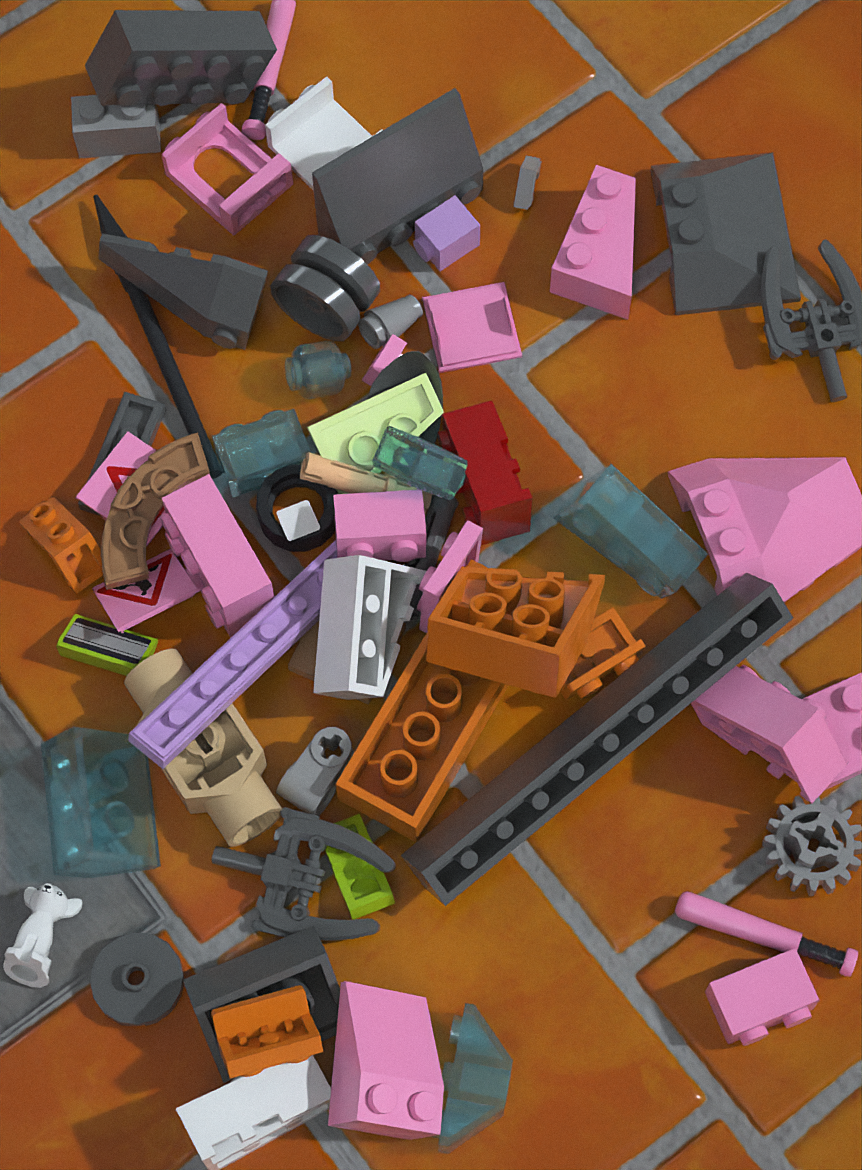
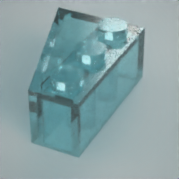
M612 464L584 481L553 517L637 580V583L644 591L661 599L676 593L708 555L702 547Z

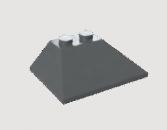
M773 152L651 166L650 171L656 206L662 205L672 261L669 281L675 315L762 306V268L765 254L772 246L777 247L781 254L779 275L782 303L800 302L801 295Z

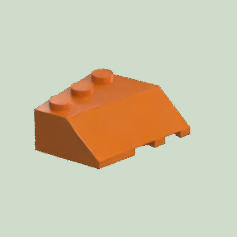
M462 566L428 618L426 662L556 698L587 644L604 586L605 575L589 574L588 581L564 580L563 572H547L546 578L522 577L514 569Z

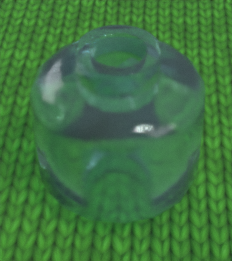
M332 341L300 344L294 348L291 357L286 358L285 376L289 388L292 391H297L300 397L304 399L334 396L339 394L344 388L345 379L350 378L351 363L348 355L341 353L339 347Z

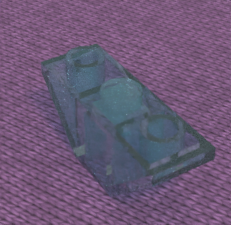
M465 1003L463 1016L454 1015L449 1043L456 1044L457 1050L454 1063L445 1061L442 1074L444 1091L449 1092L446 1108L442 1110L440 1135L431 1136L439 1139V1152L447 1154L504 1116L513 1064L512 1058L474 1004Z

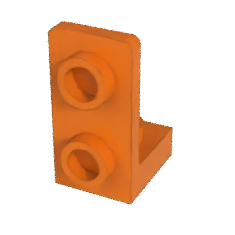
M55 497L36 505L29 514L20 519L19 522L23 529L50 555L68 586L76 594L103 576L101 549L92 534Z

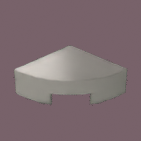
M526 155L520 167L514 207L526 210L531 207L534 198L535 182L539 178L542 163L540 158Z

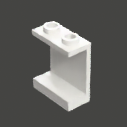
M325 77L316 85L308 86L295 102L286 109L276 111L270 117L268 123L265 124L268 147L276 155L280 153L291 163V169L313 191L312 172L373 137L334 100L333 84L328 77Z

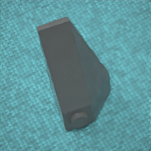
M102 233L99 242V260L202 335L211 338L217 345L229 349L237 347L245 350L261 307L267 270L213 254L211 261L195 259L191 257L192 254L189 249L176 247L174 252L163 253L159 252L156 246L150 242Z

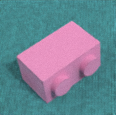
M422 489L334 495L337 558L362 555L383 561L395 560L399 562L426 558L427 533Z
M796 948L710 982L705 991L727 1043L730 1044L741 1040L743 1046L767 1037L769 1035L767 1028L784 1022L785 1027L790 1028L807 1021L812 1017L810 1011L819 1002V997Z

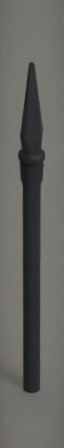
M97 194L94 195L93 198L101 234L128 238ZM114 271L118 275L125 291L129 294L188 435L198 432L212 479H215L222 475L223 471L148 296Z

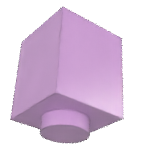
M454 195L415 221V240L413 244L417 253L425 262L431 260L436 268L442 271L480 245V224Z

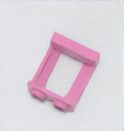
M223 103L219 104L211 112L208 111L202 114L197 119L193 128L182 137L174 138L161 154L166 176L233 236L293 185L291 163L280 153L271 159L228 121L226 106ZM216 148L226 151L252 173L253 176L228 198L224 199L200 178L194 170L195 159L205 150Z

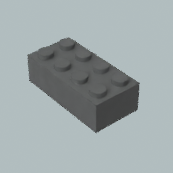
M115 10L89 56L85 68L101 105L238 104L245 102L276 53L277 48L260 11Z

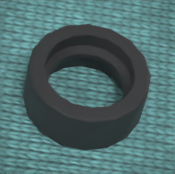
M295 464L275 470L263 481L257 493L256 511L263 534L275 546L292 552H306L320 547L333 536L335 532L334 495L338 493L336 489L326 485L301 480V465ZM294 487L309 488L316 491L324 503V512L318 521L320 529L295 540L288 541L282 526L275 520L273 515V503L276 497L283 491Z

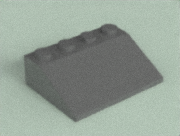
M456 88L312 172L319 236L332 239L347 247L366 264H369L378 253L389 246H398L404 243L415 231L416 220L454 195L465 205L472 202L483 190V166L460 93Z

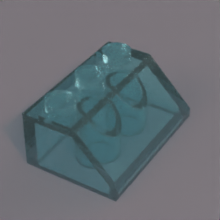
M73 726L41 743L54 875L97 878L156 869L161 866L149 760L144 753L128 741L129 734Z

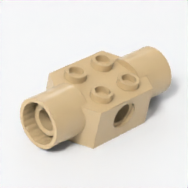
M166 649L153 654L133 668L125 678L124 685L143 712V716L138 724L193 674L178 650ZM233 703L164 769L161 768L189 813L208 812L231 847L242 845L268 830L281 817L280 811L282 808L261 777L267 767L264 750Z

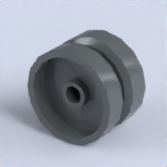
M307 235L291 255L292 264L285 265L270 285L271 295L278 306L305 329L332 341H345L359 323L360 312L366 311L380 293V282L374 271L347 247L323 236Z

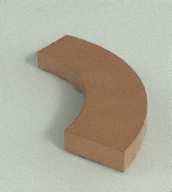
M198 432L177 439L152 453L148 460L130 477L128 476L119 488L111 503L102 534L101 559L106 590L149 579L146 546L152 524L163 508L162 497L210 474Z

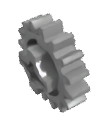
M796 796L792 802L793 810L781 804L776 812L780 820L770 818L766 829L774 835L765 836L762 842L763 847L773 849L767 855L765 863L766 865L778 864L779 869L774 878L777 881L786 876L791 878L790 890L793 892L801 883L807 885L808 896H814L818 885H822L826 893L831 894L835 889V879L845 886L851 879L848 870L857 871L862 861L854 856L862 854V842L854 840L862 831V826H850L848 820L852 811L848 809L841 814L835 811L837 800L834 798L829 801L827 806L820 805V797L812 804L805 805L802 798ZM803 818H817L804 824L797 821ZM831 826L838 831L842 842L836 839ZM811 838L820 841L816 852L807 848ZM784 847L791 850L796 864L789 859ZM821 866L830 868V870L825 872H810L811 869Z

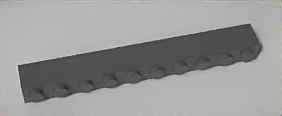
M749 573L742 575L401 855L424 888L445 906L790 622L793 616L774 585Z

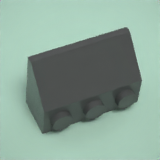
M314 925L183 980L192 1007L224 1083L234 1078L230 1079L219 1051L211 1016L213 1009L301 985L306 992L309 1011L319 1031L321 1041L336 1036L340 987Z

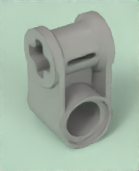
M327 727L320 730L299 759L286 771L277 787L276 793L303 812L319 816L332 800L336 792L335 784L354 754L349 736L343 730L336 727ZM339 746L342 755L338 757L332 754L327 759L324 751L327 748L334 751Z

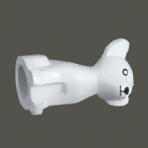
M49 883L38 888L28 887L25 889V905L31 909L32 914L22 924L14 946L8 947L4 954L3 968L5 973L13 980L35 988H42L49 983L48 972L52 961L48 958V954L53 940V923L63 918L73 917L82 909L81 899H67L63 891Z

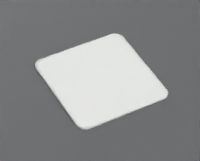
M308 500L276 512L288 541L295 540L320 529V525Z

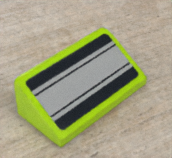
M75 614L60 636L56 647L60 656L127 676L139 663L154 654L158 639L130 630H125L124 633H121L113 625Z

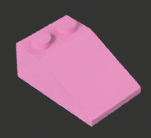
M347 981L341 982L328 1126L408 1140L440 1135L444 1084L426 997Z

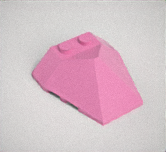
M845 457L709 458L668 471V477L683 512L691 510L716 571L717 580L714 590L717 596L742 575L749 573L772 583L782 600L786 602L800 590L804 591L812 585L815 579L833 566L836 567L862 548V494Z

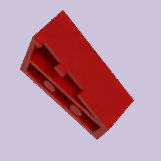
M493 401L483 402L442 414L443 430L437 431L439 446L443 456H451L454 465L453 469H449L452 486L456 495L463 493L467 507L462 508L464 522L466 523L468 520L483 528L481 545L530 532L533 497L529 488L522 489L517 475V473L521 472L520 466L516 458H511L507 443H509L508 437Z

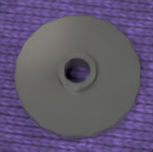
M133 932L118 936L102 948L93 962L90 984L94 1000L107 1017L124 1026H147L158 1023L174 1010L182 997L184 974L181 960L169 943L154 934ZM134 971H142L145 974L143 982L139 985L129 984V976Z

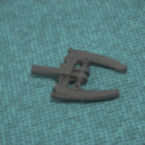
M825 239L818 246V250L837 282L843 302L838 306H832L831 304L827 305L825 299H821L816 302L814 307L811 301L804 302L802 308L796 312L789 308L784 309L779 275L781 254L777 247L772 246L765 254L761 275V304L765 320L763 328L770 351L769 356L772 360H777L784 353L791 358L803 355L801 351L808 350L811 358L819 357L830 401H842L847 398L835 352L842 345L850 344L849 349H857L862 343V290L844 258ZM835 315L844 319L847 318L848 324L837 326L836 322L831 321V318ZM793 321L805 322L806 329L804 331L791 332L789 325Z
M284 807L280 811L281 816L285 818L284 823L275 830L274 841L279 840L277 850L267 854L266 858L220 846L215 847L212 855V864L260 875L261 880L267 887L265 897L259 895L256 903L260 916L259 920L252 922L251 927L253 930L287 937L314 925L320 940L328 941L355 939L379 932L380 924L374 919H323L309 916L310 911L307 907L309 897L312 898L313 892L320 893L322 886L315 884L317 876L324 877L325 870L320 869L321 862H319V858L327 845L363 859L382 872L390 873L395 870L396 864L393 859L361 835L340 825L320 820V816ZM300 841H308L309 848L311 849L309 859H306L305 865H302L297 856ZM298 887L297 894H299L297 905L293 906L292 910L285 909L284 904L287 893Z

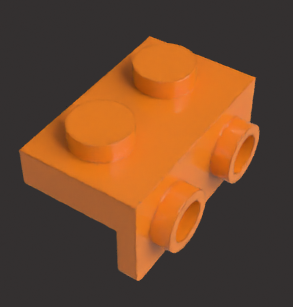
M614 607L594 618L587 644L560 690L566 701L577 694L581 700L589 697L604 686L601 682L602 678L614 671L619 677L639 660L638 656L645 649L646 645L642 639L638 641L634 639Z
M301 985L219 1007L211 1011L219 1051L230 1079L238 1076H254L266 1068L283 1063H300L307 1060L311 1055L324 1052L321 1036L309 1011L306 992Z

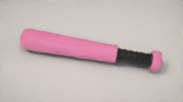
M272 0L266 26L277 51L253 88L255 93L251 106L252 109L249 119L242 125V133L252 140H261L266 136L264 120L270 96L275 91L278 73L296 8L295 0Z
M683 892L675 908V913L680 919L783 953L796 948L801 956L837 967L839 973L846 977L852 975L858 958V951L855 949L847 948L846 951L837 950L834 947L831 948L828 945H823L820 942L803 937L800 932L774 924L692 892Z

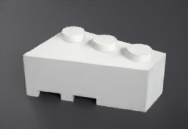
M362 555L324 560L313 693L347 700L384 696L401 647L396 642L403 622L410 621L414 610L410 606V602L416 585L421 583L426 573L425 570Z
M311 1055L307 1060L300 1063H283L266 1068L254 1076H238L230 1083L177 1107L176 1110L207 1169L220 1170L327 1111L330 1107L331 1087L316 1059Z

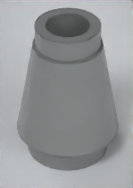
M409 294L404 298H399L365 311L364 317L358 323L359 330L364 340L372 348L378 349L387 342L392 334L400 337L423 315V310L419 301Z

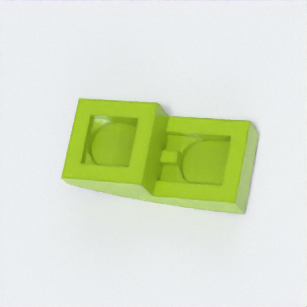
M360 814L334 823L372 842ZM327 845L324 851L352 920L395 904L393 893L384 872L363 859Z

